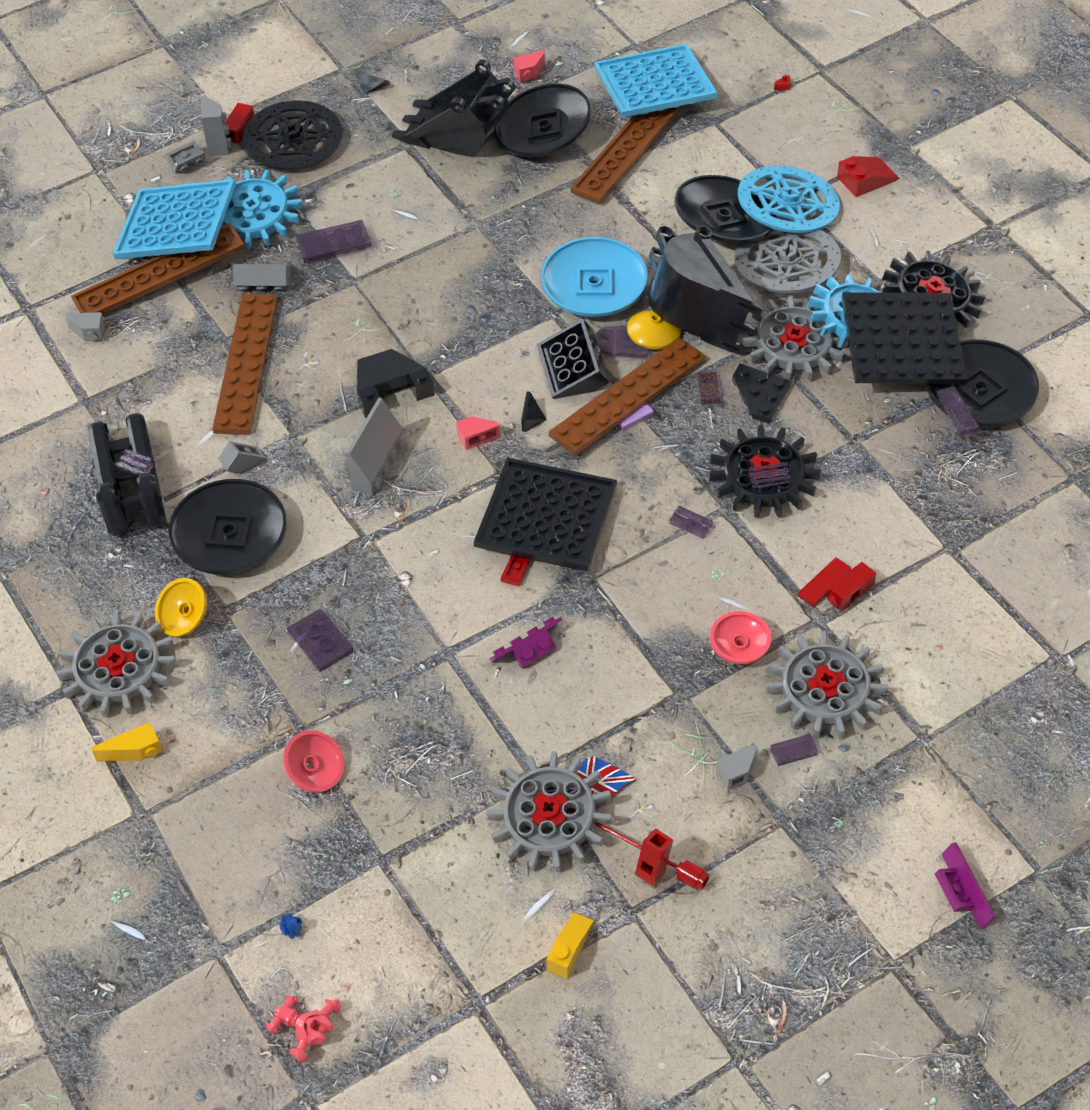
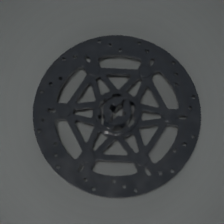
M301 100L280 102L262 109L248 121L243 132V143L248 155L257 163L277 170H298L314 166L330 157L342 140L341 122L334 112L318 103ZM290 111H303V112H306L305 114H298V115H283V114H282V113H284V112H290ZM316 116L322 118L327 123L329 129H322L314 118ZM269 118L274 119L264 131L257 132L265 121ZM292 119H299V120H297L295 123H294V122L291 123V122L289 121V120H292ZM312 123L316 129H309V124ZM276 124L278 125V130L270 131ZM322 138H328L322 148L316 152L312 151ZM315 139L311 145H308L306 140ZM256 141H264L271 152L269 154L263 152L258 147ZM269 141H278V142H277L276 146L273 147L272 144H271ZM303 143L305 148L303 149L299 145ZM290 147H294L295 149H297V150L287 151ZM288 155H303V156H304V157H302V158H297V159H281V158H279L280 156H288Z

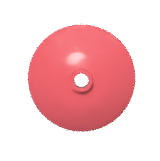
M745 611L729 612L719 617L712 625L710 644L714 652L725 661L734 664H749L758 661L768 652L771 645V631L766 622L755 614Z
M307 730L296 734L287 743L283 753V765L287 776L297 787L307 792L320 793L331 789L341 779L344 771V757L339 745L330 736L320 731ZM306 763L311 765V769L306 766Z

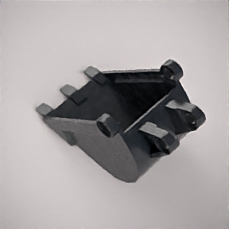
M481 59L475 65L473 72L427 100H415L412 106L420 110L416 115H405L402 122L410 124L406 131L395 130L392 137L427 149L432 147L466 156L476 154L485 146L505 114L508 98L515 90L516 85L509 78L498 80L490 72V63ZM479 66L485 67L486 71L482 70ZM504 84L508 85L511 89H506Z
M667 226L659 227L656 239L660 248L652 247L649 254V260L655 274L648 294V302L651 309L662 320L700 336V340L731 353L734 352L744 356L747 348L737 342L740 332L753 335L755 328L745 322L749 312L761 316L763 307L754 302L710 240L712 231L708 227L699 226L696 232L679 236Z

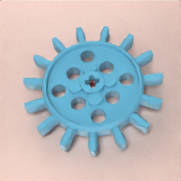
M265 169L261 179H252L249 170H246L245 180L236 183L221 227L231 223L239 237L244 239L246 249L250 250L252 239L262 237L264 243L270 246L269 235L277 231L284 237L288 236L287 229L283 226L284 222L299 223L298 214L290 213L289 210L302 209L303 205L301 199L287 200L298 195L299 192L296 185L285 190L282 189L287 184L285 175H282L276 182L269 181V170Z
M847 274L844 281L845 284L840 285L833 276H830L826 283L830 290L817 284L813 293L820 298L811 296L807 306L821 310L813 311L810 321H824L826 325L823 326L820 335L825 336L831 332L835 333L840 337L837 345L840 349L848 341L841 298L842 293H882L871 288L872 279L870 278L866 280L864 285L854 284L851 274Z

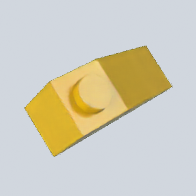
M150 722L91 747L96 762L145 760L163 752Z
M573 912L556 938L546 959L548 972L565 979L569 978L594 924V920Z

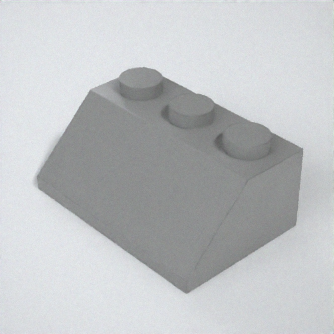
M202 95L201 121L209 156L229 155V148H232L231 138L227 136L229 135V126L225 125V122H227L226 112L222 111V106L219 103Z
M233 264V286H239V289H249V286H256V289H267V286H274V289H284V286H289L292 264Z

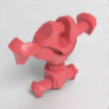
M286 995L284 997L286 999L285 1003L276 1008L274 1019L270 1024L266 1023L265 1027L271 1034L278 1032L277 1029L281 1023L289 1028L294 1027L297 1033L296 1040L299 1044L297 1049H291L289 1054L293 1055L299 1063H303L307 1060L305 1054L307 1047L323 1043L326 1040L325 1033L332 1031L333 1025L329 1021L328 1016L332 1012L337 1014L340 1011L341 1003L339 1000L325 999L326 1006L321 1011L316 1009L300 1015L297 1010L292 1009L298 1003L296 996Z

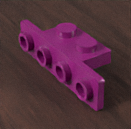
M549 618L543 622L544 627L540 629L537 626L526 632L528 634L527 637L523 639L520 636L510 641V647L506 649L504 646L493 651L494 656L489 659L491 662L511 651L521 668L527 666L557 648L547 629L561 622L562 618Z
M956 842L951 843L942 853L948 868L939 869L935 876L953 911L971 910L979 928L985 929L996 916Z

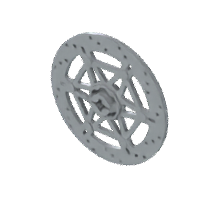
M773 229L769 235L760 240L739 243L735 251V266L739 274L753 286L776 293H798L815 289L817 284L823 285L830 276L834 277L841 264V252L838 244L822 230L792 233ZM788 234V236L769 241L763 240L774 235ZM802 235L811 238L818 242L820 245L815 246L799 238L798 236ZM785 242L784 245L781 246V247H780V246H777V245H774V244H778V243ZM797 243H800L806 247L797 248ZM753 247L759 248L756 261L749 262L748 255ZM762 252H766L768 255H770L768 257L761 259ZM826 253L827 262L822 269L816 267L819 254ZM815 256L813 263H810L806 260L810 257ZM778 267V272H775L769 268ZM793 269L800 270L799 272L791 273ZM762 270L777 278V280L765 278L755 271ZM808 274L812 275V277L804 280L788 282V279Z

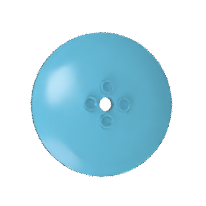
M604 237L580 238L561 245L547 257L541 271V283L547 297L559 308L572 314L587 317L608 316L629 308L644 293L648 279L646 264L633 248L620 241Z

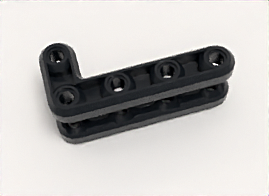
M140 413L130 414L126 417L127 438L110 440L107 424L102 421L91 423L88 427L98 481L96 494L108 533L113 536L123 535L127 532L126 512L142 509L147 525L153 528L162 526L167 521L144 415ZM131 450L133 453V466L117 469L114 464V454ZM136 478L138 494L123 498L120 494L119 483Z

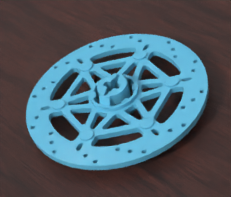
M790 166L761 167L746 174L738 187V200L745 212L759 223L780 231L792 233L818 231L830 225L836 219L840 209L839 197L831 185L819 176L800 168ZM783 176L797 178L805 181L806 183L783 178ZM768 177L773 179L761 187L755 186L762 179ZM775 185L776 189H769L768 187ZM814 189H818L822 193L826 203L819 201ZM809 193L812 199H809L805 196ZM751 194L758 195L764 208L760 209L757 207ZM765 198L770 199V200H773V201H772L771 203L767 204ZM801 208H806L810 210L806 211L805 213H802ZM816 211L824 212L815 219L809 221L805 219ZM773 214V215H777V216H781V217L793 219L795 222L777 219V218L772 217V216H770V215Z

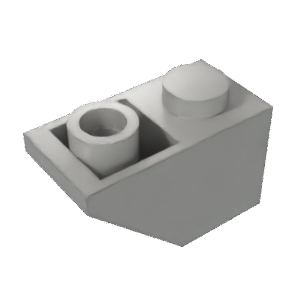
M756 744L749 747L744 746L737 752L724 754L717 759L716 771L727 790L747 783L756 760Z

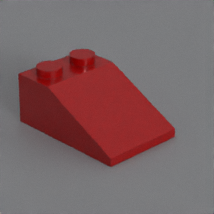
M852 156L839 161L837 178L855 197L899 179L880 157Z

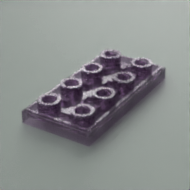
M363 220L295 235L304 263L372 247Z

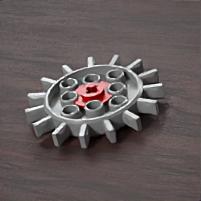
M789 296L787 307L778 308L774 301L770 299L768 300L770 313L767 315L761 313V316L752 313V318L760 322L759 325L749 323L755 328L753 334H756V336L743 337L742 345L745 347L757 346L758 350L750 353V362L752 363L764 357L768 361L765 372L770 373L777 366L786 369L785 379L790 380L793 371L803 370L807 380H812V368L819 366L827 374L831 373L832 365L826 360L828 357L840 362L843 361L844 352L832 348V346L838 345L840 337L834 336L833 332L821 336L820 333L826 323L824 321H810L813 307H795L793 296Z
M118 611L113 613V625L101 628L99 622L92 618L90 619L91 626L95 632L87 638L74 631L71 633L75 643L80 645L77 651L60 650L59 655L61 659L73 662V667L58 670L56 674L59 681L75 677L77 682L63 689V692L67 699L80 691L86 694L78 704L81 711L85 712L91 703L97 700L102 702L100 711L103 717H108L111 703L123 702V707L129 715L132 714L130 699L141 694L149 703L152 704L154 702L151 691L148 690L153 682L165 686L170 685L169 678L160 674L159 670L163 666H177L175 656H160L159 652L173 647V640L170 636L155 642L153 638L163 630L161 623L157 621L146 631L141 629L140 627L144 619L140 612H137L131 625L121 624L122 620ZM129 646H134L132 649L127 650ZM149 655L146 659H141L143 656ZM87 665H91V667L84 669ZM130 670H135L133 673L128 674ZM122 684L119 688H114L116 685Z
M821 631L819 645L809 646L805 638L800 634L797 636V645L800 651L796 654H793L782 645L778 649V655L787 661L785 667L772 663L768 664L767 673L783 677L782 682L766 683V694L783 692L785 698L774 704V712L779 713L791 707L797 713L792 718L791 728L795 729L805 718L815 722L813 733L816 738L819 737L822 731V724H834L839 738H844L845 726L843 722L850 719L864 730L867 721L860 714L862 709L865 708L878 715L882 709L881 704L868 699L869 693L886 695L887 685L874 684L870 681V677L883 673V665L880 664L866 668L862 661L869 656L870 648L867 646L856 655L848 651L849 635L844 636L840 646L827 644L828 637L826 631ZM814 657H818V658H820L821 660H820V661H816V660H814L813 658H814ZM832 666H837V667H839L840 669L835 670V669H833V668H831V667H832ZM804 672H809V673H811L812 675L807 676V675H805V674H803V673H804ZM850 675H856L859 678L854 679ZM795 687H800V688H802L803 690L797 691V690H795L794 688H795ZM841 690H847L850 693L844 694ZM813 696H819L821 699H820V700H816V699H814V698H812V697H813ZM832 705H837V706H839L840 708H839V709H834V708H832L831 706H832Z
M556 751L551 753L550 767L539 769L536 767L534 758L528 755L527 765L531 770L529 773L519 777L509 767L505 770L509 780L514 783L509 792L492 787V795L498 799L505 800L504 809L487 810L488 820L505 819L507 826L491 835L495 843L509 836L516 842L506 853L510 861L517 857L519 852L524 849L532 853L529 859L531 871H535L540 856H552V864L555 871L561 872V854L572 851L575 858L582 864L585 862L583 851L578 846L585 839L598 846L603 845L602 837L591 830L594 822L612 824V816L610 814L597 813L595 809V804L611 800L610 791L592 795L589 787L601 779L600 773L596 770L585 779L578 776L577 772L582 764L581 758L576 756L567 770L558 767L559 760ZM527 787H535V790L533 792H525V789ZM550 787L557 789L552 794L546 793V790ZM570 788L578 789L575 794H568L567 791ZM527 806L533 807L530 813H524L523 809ZM569 808L577 809L574 814L565 813ZM525 826L532 828L528 833H522L521 829ZM546 827L553 828V831L549 834L542 833ZM567 828L575 829L571 835L564 834V831Z

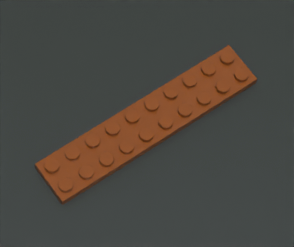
M684 105L676 108H667L662 111L648 112L647 114L633 115L571 186V193L601 204Z
M231 223L220 228L213 250L166 254L154 257L73 294L71 298L80 313L101 312L103 315L246 248Z
M242 293L212 427L213 434L250 435L278 303V296L275 294Z
M677 338L551 429L549 437L574 456L578 455L643 405L649 403L705 361V355L681 338Z

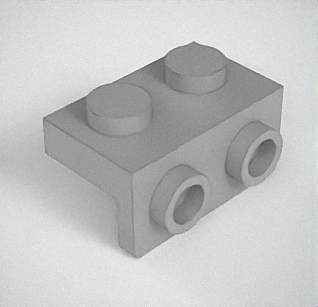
M194 140L166 153L165 158L175 173L179 171L184 172L194 164H201L204 161L205 152L200 150Z

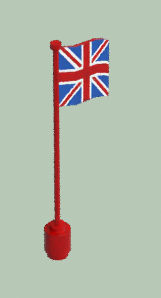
M595 756L584 760L577 772L578 776L585 779L591 773L598 770L601 779L589 787L592 795L610 791L611 798L623 787L637 780V778ZM550 787L546 790V793L552 794L557 789ZM570 788L567 793L575 794L578 789ZM606 802L595 804V809H598ZM569 808L567 810L574 814L577 809ZM594 822V825L641 850L642 845L601 823ZM668 860L667 864L676 869L677 880L694 889H704L710 877V874L706 873L705 869L689 860H686L684 863L680 862L679 865Z

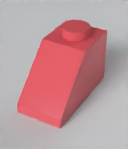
M544 50L513 58L514 72L520 82L532 80L538 76L545 66Z
M475 416L456 422L457 436L466 450L500 438V427L497 422Z

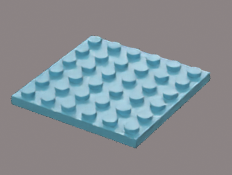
M687 44L594 62L595 69L622 118L717 98L716 89Z
M234 179L139 189L114 249V258H142L145 256L213 250L236 186Z

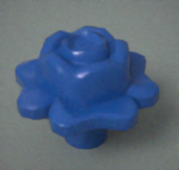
M291 913L281 916L279 926L283 935L289 936L290 939L299 937L301 935L300 930H302V919L296 916L293 917Z

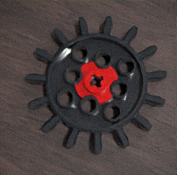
M910 251L907 252L904 260L908 265H904L896 258H893L890 268L897 273L885 269L882 277L883 280L895 283L885 284L882 293H950L955 319L965 328L969 326L972 320L965 313L979 318L983 309L974 304L982 305L986 298L984 294L971 292V290H978L981 281L980 279L967 281L964 278L969 267L964 266L958 271L949 266L951 257L948 255L942 263L932 261L930 251H926L921 261H917Z
M759 425L758 437L747 438L741 428L737 429L739 443L735 446L723 438L720 440V448L728 454L725 457L711 453L710 464L723 466L724 470L709 471V481L725 480L726 485L717 488V497L721 498L732 492L737 497L733 502L734 511H737L744 502L754 505L753 512L755 518L759 517L761 506H773L777 517H782L781 504L790 501L798 510L802 509L803 501L797 496L799 491L814 497L816 487L804 482V479H820L821 469L805 468L806 464L816 462L817 453L812 452L805 455L799 453L798 450L804 446L805 439L803 437L796 440L793 444H789L783 441L785 439V428L782 427L777 437L774 438L765 436L764 426Z

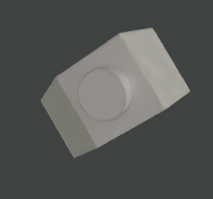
M101 312L66 313L65 317L69 329L84 341L103 340L105 323Z
M229 441L218 459L226 471L242 473L263 462L266 457L257 446Z

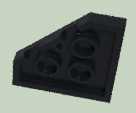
M741 363L732 376V381L737 386L751 417L769 424L787 393L791 381Z

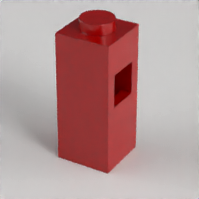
M237 103L227 118L225 125L229 126V135L227 136L231 138V142L238 144L241 142L245 126L254 116L252 105Z
M861 561L829 587L827 600L832 606L843 611L875 585L877 573Z
M655 828L643 840L635 875L653 886L665 874L674 840Z

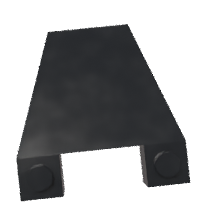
M393 349L357 360V396L359 407L365 418L368 417L376 401L380 398V393L409 384L417 401L434 396L433 380L427 369Z

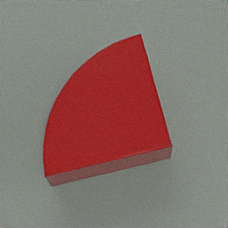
M784 75L778 81L776 80L774 90H790V75Z

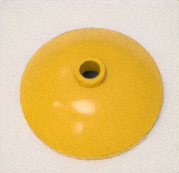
M644 310L636 313L629 319L627 324L629 338L637 345L647 349H664L677 338H680L681 334L680 328L662 320L653 310Z
M179 578L169 583L162 590L155 605V620L161 623L162 632L172 637H182L198 627L207 607V598L203 587L192 579Z

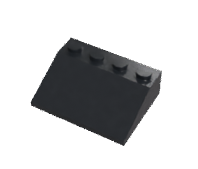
M583 318L537 344L553 399L592 392L610 383L594 330Z

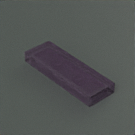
M955 386L937 391L938 399L960 436L977 432L979 426Z

